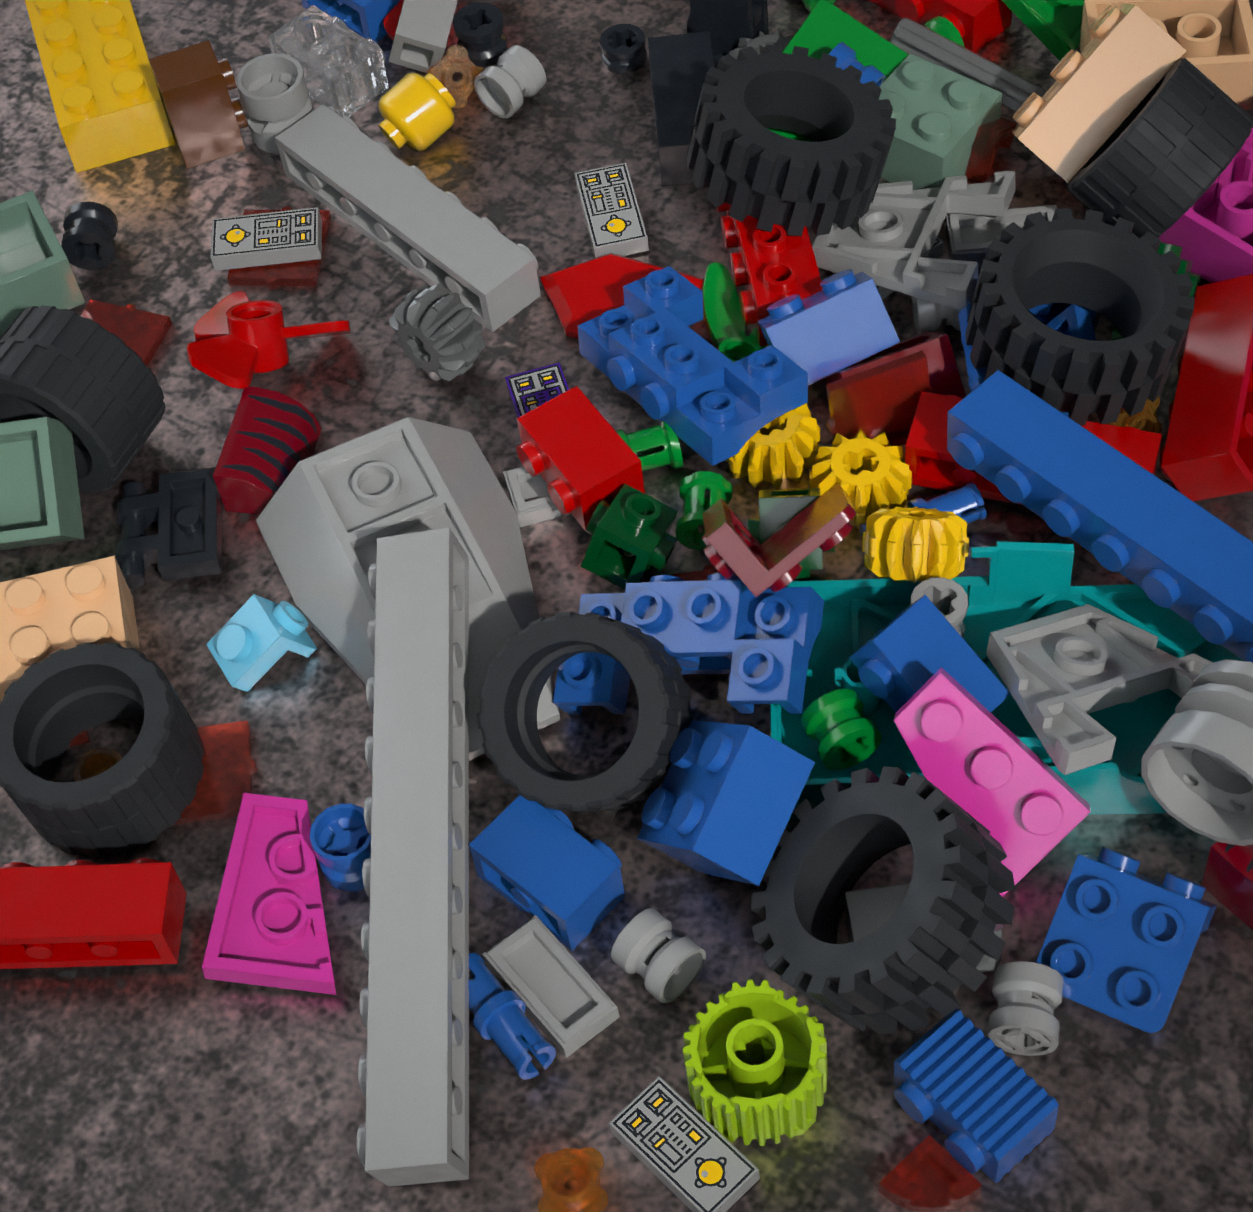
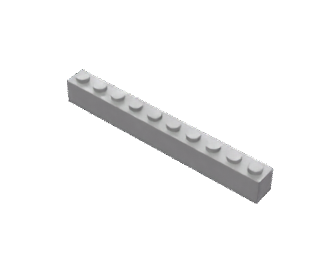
M447 527L377 538L376 563L370 564L368 573L371 593L376 600L375 619H371L367 627L368 643L374 656V677H369L366 684L367 702L373 714V736H368L365 742L366 763L372 774V796L366 797L364 801V821L367 831L371 835V858L364 860L362 878L365 892L370 898L369 922H365L361 930L362 951L366 961L369 963L368 987H364L360 994V1015L365 1028H367V1054L360 1057L358 1079L361 1091L366 1097V1123L360 1124L357 1131V1152L361 1164L365 1166V1172L388 1187L469 1179V556L451 529Z

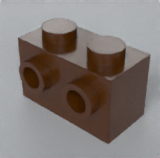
M209 40L148 59L173 137L186 169L245 150L239 129L248 127L246 116L239 98L230 99L228 92L237 88L236 81L228 59L217 60Z

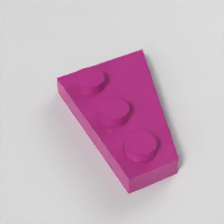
M942 667L895 713L894 722L924 777L990 831L989 834L1002 845L1007 858L1002 860L1001 863L1013 872L1014 885L1091 812L1090 804ZM1009 891L999 894L1004 897Z
M243 793L202 964L205 979L336 995L316 856L310 841L311 823L307 800Z

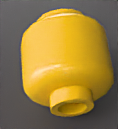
M409 73L380 98L378 108L384 120L378 127L397 149L407 144L413 150L424 151L452 127L454 123L452 108L456 106V102L443 84L431 73L424 77L417 73Z

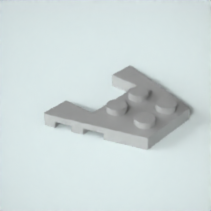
M1015 171L994 172V182L967 184L966 175L946 177L942 187L913 190L912 181L879 184L873 203L871 202L868 212L862 218L855 215L853 225L843 230L833 222L830 234L818 235L812 248L818 268L835 273L847 269H852L855 275L864 272L873 278L875 285L962 310L970 303L976 289L978 262L928 258L947 213L1005 217L1015 193Z
M1089 604L990 632L986 655L1055 766L1064 775L1111 760L1117 737L1089 716L1090 713L1120 703H1131L1139 697L1164 689H1170L1183 698L1202 669L1207 664L1213 663L1194 653L1180 658L1156 648L1158 636Z

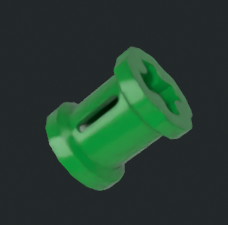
M664 421L660 422L658 426L627 434L622 429L616 430L619 436L641 460L642 472L669 464L673 469L683 467L678 436Z
M698 471L692 475L685 476L680 483L679 495L684 501L683 517L679 518L676 523L675 534L680 544L689 549L703 551L707 547L702 539V536L705 535V528L703 533L700 534L698 532V525H704L702 514L721 498L727 505L732 499V484L725 480L721 474L710 471ZM705 489L710 490V498H704Z

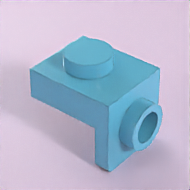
M255 594L247 600L206 644L231 686L246 692L288 650L309 657L317 649L305 630L308 627L306 618L295 606L286 601H281L278 604Z

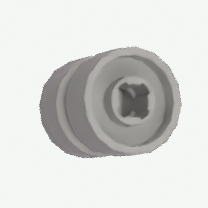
M270 53L260 55L248 61L239 70L236 82L243 109L246 111V118L253 142L259 149L268 153L279 154L275 137L312 112L313 107L310 98H308V88L302 65L289 55Z

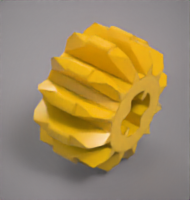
M806 403L766 424L744 444L736 455L725 460V462L729 463V469L732 471L734 479L748 477V481L753 489L757 488L764 481L771 482L776 489H780L785 478L801 483L805 469L812 468V465H815V456L818 454L820 427L817 425V419L811 417V411Z
M860 428L854 439L849 440L836 433L832 447H819L818 454L815 456V465H812V471H810V488H820V494L823 495L834 485L840 484L847 492L856 510V515L851 521H855L859 529V525L865 523L867 517L879 509H894L896 506L903 508L906 505L909 489L912 488V471L909 470V465L905 463L903 446H889L885 432L874 439H868Z
M897 506L894 509L881 508L868 516L866 520V532H863L862 552H865L864 566L878 577H890L894 581L908 580L916 583L935 577H944L951 580L964 571L965 557H968L969 537H967V522L953 512L938 511L936 508H902Z

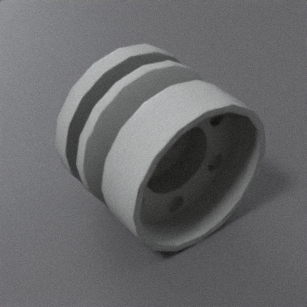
M1225 659L1207 664L1188 688V692L1176 706L1175 714L1163 725L1142 756L1141 775L1150 794L1169 815L1196 833L1217 842L1239 846L1253 844V663Z

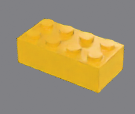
M25 0L59 129L76 173L176 145L148 60L149 57L131 0Z

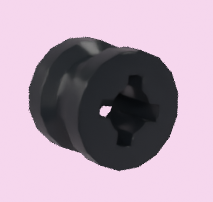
M476 2L462 7L454 15L452 23L455 35L459 38L457 50L460 60L466 65L482 68L498 63L499 56L508 49L507 39L502 32L504 20L501 10L489 3Z
M79 202L70 206L65 212L63 221L65 233L61 241V247L69 263L77 268L87 270L101 269L108 266L114 260L116 252L114 240L118 229L116 215L110 208L95 202Z

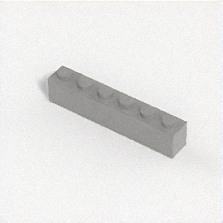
M322 104L275 137L285 176L430 286L440 283L446 287L450 294L458 293L461 302L466 307L472 308L471 314L473 318L492 333L541 296L537 274L539 265L529 248L521 243L516 245L501 234L488 218H479L464 207L455 194L450 191L444 192L428 181L425 174L414 165L409 167L395 157L388 146L382 141L378 140L375 142L362 133L349 117H341Z

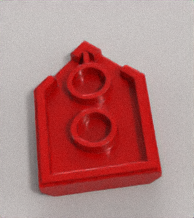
M610 253L540 276L539 278L547 297L550 298L558 314V320L566 336L578 339V325L594 319L608 310L624 305L623 286L639 280L653 271L664 269V267ZM678 272L702 291L703 278Z

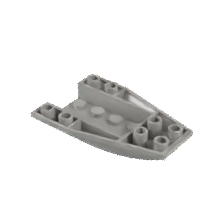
M406 417L299 461L256 519V523L297 609L365 684H367L369 677H374V656L368 643L367 627L368 622L371 619H375L376 600L371 593L368 573L370 564L376 563L377 538L449 527L469 556V760L485 754L482 743H484L481 729H478L477 713L480 711V698L478 696L481 683H484L489 671L487 667L494 655H498L503 649L505 641L515 632L519 633L527 628L528 623L539 619L517 513L470 431ZM552 676L545 683L538 701V730L561 720L558 706L553 703L554 686Z

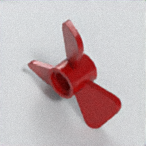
M236 291L224 297L195 323L193 328L195 341L189 343L186 349L188 361L194 368L226 386L244 389L250 386L254 373L274 371L284 367L289 362L287 340L350 334L349 320L285 327L281 304L269 300L249 301L245 291Z

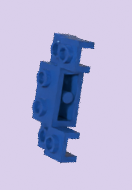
M670 266L653 271L647 276L623 286V306L608 310L602 315L578 325L580 354L605 374L619 391H625L638 402L652 419H658L661 423L664 421L682 441L712 466L736 455L758 430L772 420L808 403V372L773 345L733 362L688 327L704 319L703 291Z
M721 573L710 574L707 580L685 581L675 576L657 575L651 577L650 582L626 583L625 593L581 594L578 614H586L588 612L602 615L640 628L642 633L654 636L665 646L664 649L667 653L675 657L682 668L681 674H730L727 702L741 714L753 713L754 704H779L790 714H802L808 663L815 640L821 631L824 600L812 587H784L777 592H772L770 588H767L755 597L736 575L727 580ZM596 652L579 653L567 659L558 667L553 703L569 715H581L582 706L602 705L613 714H625L630 675L620 662L610 656Z

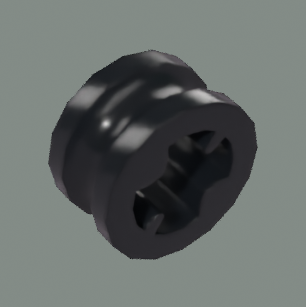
M617 24L607 28L601 34L599 41L602 50L601 60L603 66L608 71L616 74H628L642 68L647 59L646 40L643 31L638 26L632 24Z

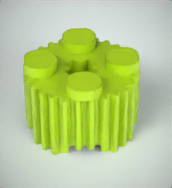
M747 980L746 987H740L737 982L732 983V990L728 991L725 995L723 993L718 995V1004L709 1001L706 1004L707 1013L698 1012L696 1014L697 1024H690L689 1032H684L685 1047H683V1055L691 1101H694L695 1110L699 1114L703 1113V1118L727 1140L734 1142L738 1137L743 1138L744 1145L749 1146L752 1139H756L759 1146H765L766 1139L771 1138L775 1144L780 1143V1135L785 1134L790 1139L794 1136L803 1135L816 1121L817 1106H822L824 1103L823 1093L827 1092L828 1078L826 1038H824V1027L822 1023H818L816 1016L809 1017V1008L806 1005L798 1007V1000L795 996L788 1000L784 999V991L780 989L776 991L774 988H770L768 980H763L760 986H755L753 980ZM756 1060L763 1061V1064L759 1065L748 1064V1062Z

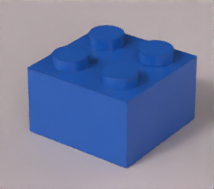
M692 720L689 727L684 729L673 743L670 751V762L672 764L661 787L657 788L649 796L644 805L641 817L644 824L637 839L701 873L759 886L815 762L750 725Z

